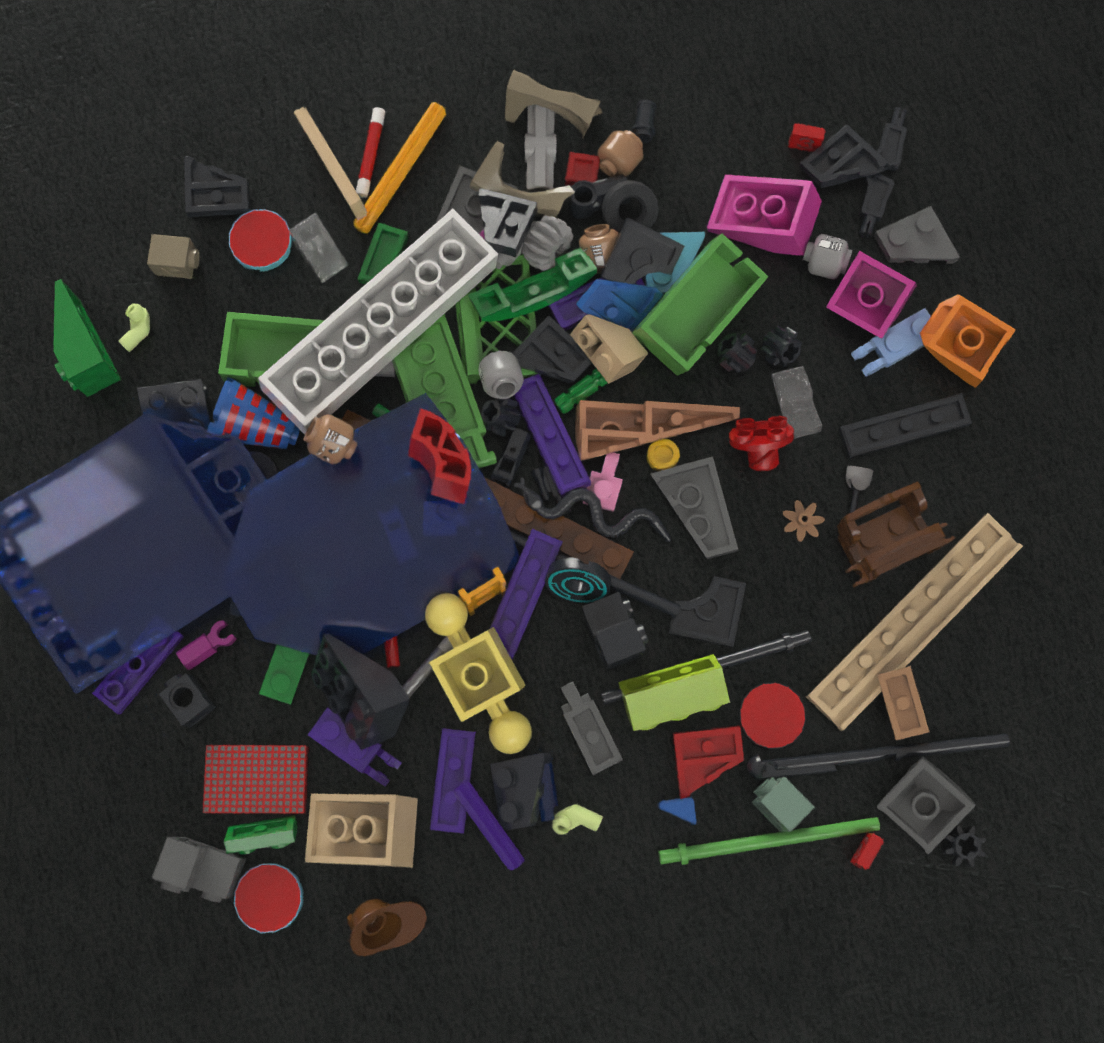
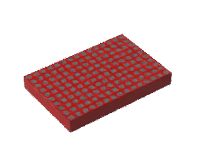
M206 745L203 813L306 814L308 746Z

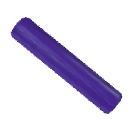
M465 781L454 789L455 796L507 869L514 870L524 862L523 856L471 783Z

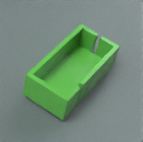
M723 233L709 242L632 331L633 335L677 376L689 371L706 351L705 347L712 344L768 278L748 257L732 267L729 263L739 258L743 252Z
M227 312L218 374L224 382L230 377L244 386L255 387V382L257 381L259 384L258 378L324 320Z

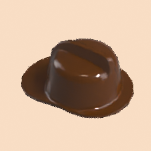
M371 899L362 903L354 913L347 916V923L352 931L350 938L351 949L357 955L368 956L411 942L420 934L425 926L427 919L425 910L420 904L411 901L389 904L384 900Z

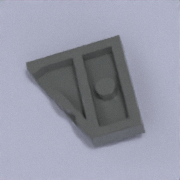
M931 206L882 228L874 234V238L888 263H903L905 261L928 263L929 260H947V263H954L960 257Z

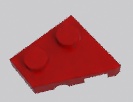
M740 726L672 733L679 797L681 799L687 798L693 791L706 783H710L727 769H731L744 761Z

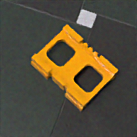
M499 567L492 570L493 579L467 594L464 588L458 591L470 616L475 614L474 609L500 593L504 596L506 581Z

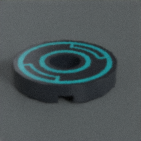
M572 557L563 558L551 563L546 573L545 583L549 591L560 599L572 603L589 604L610 594L611 576L605 568L595 562L589 561L587 565L580 563V559Z

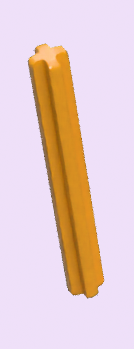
M436 102L430 104L365 203L364 207L367 210V216L360 220H357V218L354 220L353 224L357 230L364 234L369 233L445 117L446 112L443 106Z

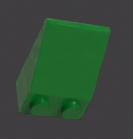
M59 279L55 281L54 353L59 361L55 364V368L64 382L68 381L74 391L79 389L84 395L89 397L120 381L121 377L81 301Z

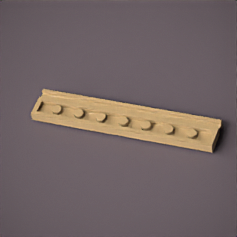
M987 513L807 695V698L840 731H843L882 691L877 675L905 668L1023 546L1011 538L1012 535Z

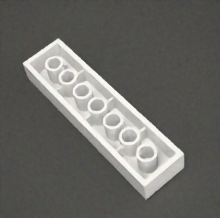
M452 209L258 378L261 390L305 434L315 417L321 418L326 414L331 415L491 273L496 268L498 253Z

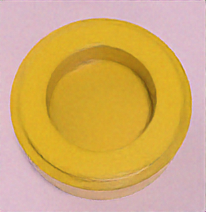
M669 439L654 441L648 448V464L656 471L673 468L679 460V449Z

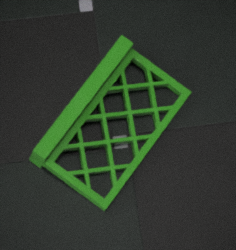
M520 255L511 264H521L522 276L516 282L502 272L506 267L503 265L500 269L495 268L492 271L494 274L485 284L481 281L476 286L480 290L486 288L497 276L509 286L530 278L529 261L524 259V255ZM476 287L455 304L461 360L469 384H477L478 380H481L478 372L479 363L490 352L499 351L495 346L504 336L518 347L523 343L509 332L518 320L529 329V335L536 329L535 312L527 314V318L523 315L513 318L506 328L497 321H481L479 323V315L468 296L476 292ZM486 322L490 323L500 332V335L492 344L481 336L480 329ZM482 345L487 348L484 353L482 350ZM521 369L523 378L531 377L533 375L538 374L526 369Z

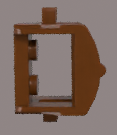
M919 482L886 494L844 516L837 525L839 533L837 538L852 565L846 570V573L855 571L856 575L859 574L860 580L852 585L853 587L872 582L882 573L925 553L931 554L955 539L954 536L949 539L944 538L945 534L942 528L946 527L947 523L940 525L936 523L929 527L925 524L921 513L928 506ZM899 500L900 507L857 526L856 519Z

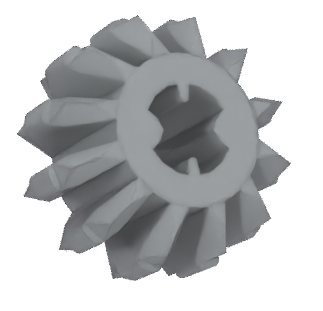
M544 216L541 221L535 222L533 229L529 230L528 237L524 239L525 245L522 248L524 259L529 261V264L533 267L539 268L542 271L555 267V258L566 254L568 249L571 248L570 242L573 240L572 229L559 218Z

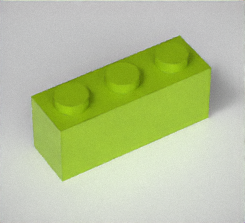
M714 654L619 682L627 717L634 731L650 730L656 727L657 724L670 720H683L690 714L700 711H713L720 708L721 705L730 703L723 670Z

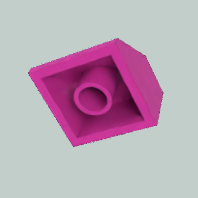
M859 251L826 307L882 339L900 314L917 285L911 279Z

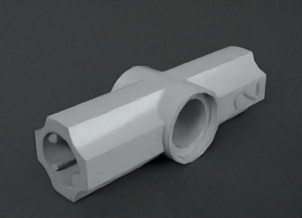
M535 104L528 106V134H525L526 188L528 193L553 189L554 163H556L555 112Z

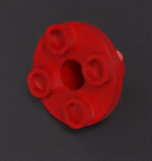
M774 416L764 421L742 418L736 421V427L729 433L730 445L738 450L747 451L749 467L755 471H769L776 468L779 464L778 448L784 447L794 440V428L788 424L787 417Z

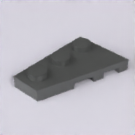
M713 456L651 473L652 478L707 559L739 551Z

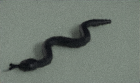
M524 478L520 479V483L514 484L515 487L522 488L524 500L528 507L545 519L554 520L559 518L576 502L585 501L589 506L591 522L595 531L605 538H618L626 533L638 519H646L666 542L671 541V536L666 531L660 518L646 508L633 509L616 525L610 526L604 520L600 499L591 490L585 488L571 490L554 508L548 509L543 505V500L537 493L524 486Z

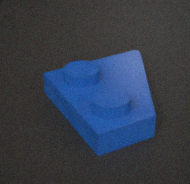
M596 279L576 304L586 314L628 328L632 332L662 298L663 294L656 287Z

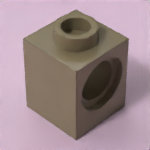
M152 234L147 265L153 273L159 276L192 279L194 268H198L200 255L199 250L195 248L191 239Z

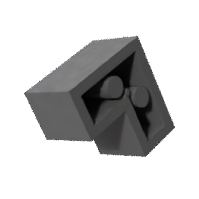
M167 837L152 878L162 881L160 887L165 890L181 893V891L189 892L190 888H195L203 891L202 898L221 903L222 898L228 899L233 897L246 858L233 853L227 854L222 849L186 837Z

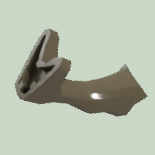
M515 70L512 72L507 85L505 120L509 122H515L525 107L535 104L550 109L570 121L580 130L584 138V134L593 116L603 112L599 107L601 101L585 98L572 92L552 90Z
M497 141L473 177L469 186L470 189L479 193L480 188L537 202L538 212L535 217L543 218L547 215L556 218L564 200L572 195L574 190L570 186H564L543 192L528 193L505 185L501 177L504 144Z

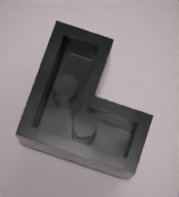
M617 592L582 606V614L605 671L643 656L646 650L645 647H647L646 644L649 643L642 624L636 626L634 619H630L634 616V613L627 598L622 600L620 593Z

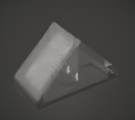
M313 213L289 229L295 246L322 282L348 266L316 213Z

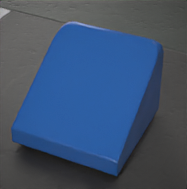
M683 798L659 801L657 803L658 809L688 823L696 824L693 799Z

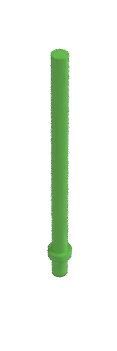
M874 817L796 829L791 832H777L687 847L684 843L678 844V848L659 851L660 864L680 862L681 865L688 864V860L879 831L880 823L878 818Z

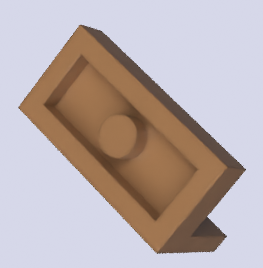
M911 667L878 674L896 740L928 733V725Z

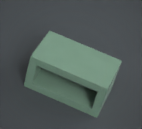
M773 777L771 779L767 778L754 791L757 797L752 801L756 808L780 832H791L815 808L785 777L777 779Z

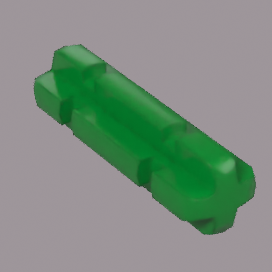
M596 368L592 371L591 376H585L570 387L567 394L563 392L555 398V405L561 413L566 414L574 408L575 403L578 404L580 400L584 401L598 390V386L603 387L608 382Z

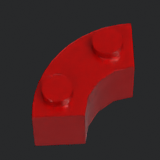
M420 409L411 436L408 456L419 461L429 472L432 481L431 495L464 504L471 477V463L467 448L464 449L461 441L455 435V429L439 416Z

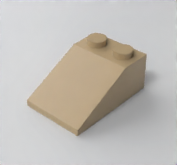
M311 794L305 862L413 868L418 799L399 795Z

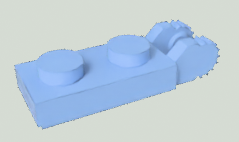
M925 308L889 328L882 339L875 336L871 341L851 353L854 360L861 359L874 350L879 356V359L870 362L863 368L862 372L865 376H869L883 367L888 368L924 347L920 332L931 317Z

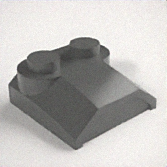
M923 756L918 762L910 766L903 778L877 805L880 811L886 813L915 839L927 854L975 807V803L958 785Z

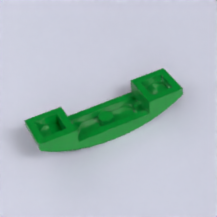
M579 248L555 258V267L503 289L500 288L498 283H495L468 296L482 321L511 319L532 313L564 298L589 281L597 273V268L591 258Z

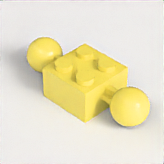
M450 593L435 596L430 600L425 610L427 625L436 634L447 636L454 649L429 663L460 721L462 722L487 709L492 719L489 727V738L492 745L498 751L505 754H515L522 751L530 742L532 735L531 725L524 715L516 711H510L504 699L520 691L525 686V683L498 633L492 627L471 639L464 627L467 622L468 611L462 599Z

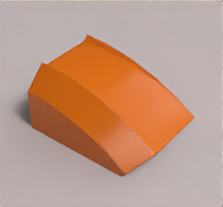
M956 295L938 305L920 332L925 348L937 360L958 377L976 388L982 382L996 356L1009 341L1016 329L961 295Z

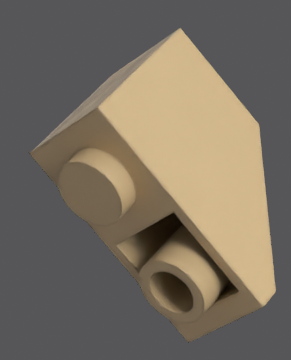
M590 314L584 316L570 334L608 384L633 372L648 355V352L628 328Z

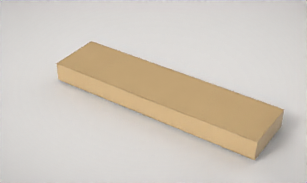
M302 107L296 110L294 114L357 220L367 216V210L307 109Z

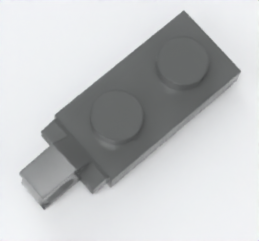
M574 682L562 686L561 690L568 702L561 706L564 712L563 716L592 775L622 761L623 759L594 700H591L588 693L580 696Z

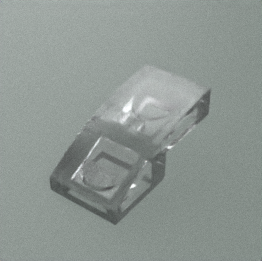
M800 366L773 373L772 378L782 416L787 417L788 424L794 428V439L821 432L822 424L812 400L813 390L804 367Z

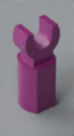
M224 620L216 622L208 635L204 633L176 652L187 670H191L216 653V648L219 646H230L236 641L237 638L233 634L225 639L220 638V631L228 625Z

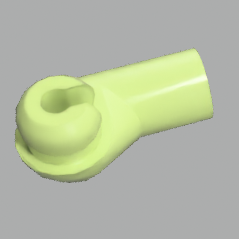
M132 304L127 308L126 315L130 318V330L118 340L128 352L134 349L150 332L149 313L139 304Z
M575 804L557 812L553 817L552 827L560 835L567 834L569 830L579 825L597 832L603 816Z

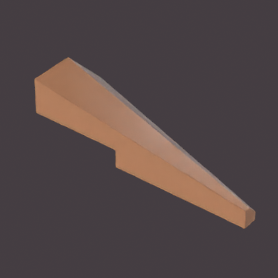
M580 400L576 406L575 440L579 459L587 460L737 420L740 418V407L645 401L644 404Z

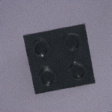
M202 379L137 388L150 451L214 442V440L206 438L210 419L206 403L208 390L206 386H203Z

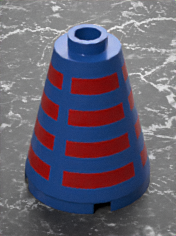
M228 377L213 412L214 423L210 422L206 438L215 441L287 449L288 444L295 445L300 429L276 405L237 380Z

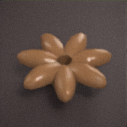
M796 500L795 512L788 510L783 512V515L792 521L784 527V531L792 532L797 529V540L801 542L805 537L806 531L811 536L818 537L819 533L814 525L823 523L825 519L821 516H812L817 507L815 503L810 504L804 509L802 503Z

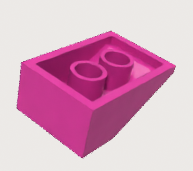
M725 175L707 230L718 235L723 233L727 238L773 253L804 256L822 201L812 181Z

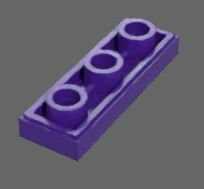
M156 616L92 694L114 712L121 715L184 636L162 618ZM140 659L141 667L135 670L134 662Z

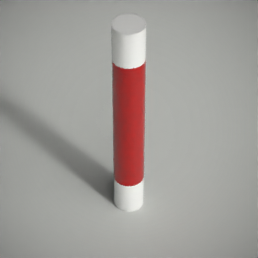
M374 108L356 188V192L361 198L368 197L385 116V110L382 108Z

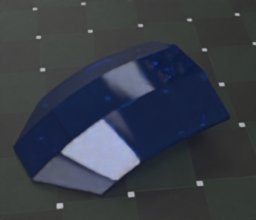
M426 393L354 430L353 440L357 441V446L349 459L343 458L336 464H330L310 454L248 491L222 582L256 640L317 655L323 636L328 633L359 653L365 654L425 620L426 607L435 596L450 593L460 598L458 594L460 589L464 588L468 594L493 579L492 570L496 567H499L502 574L516 567L520 555L501 507L462 438L455 432L464 449L467 448L471 463V477L464 504L431 495L432 481L429 472L419 461L408 456L411 436L420 409L439 416L449 424Z
M144 413L134 422L86 453L0 502V584L42 648L74 693L77 694L254 581L274 490L237 435L229 433L224 435L214 434L205 430L204 427L180 421L177 423Z

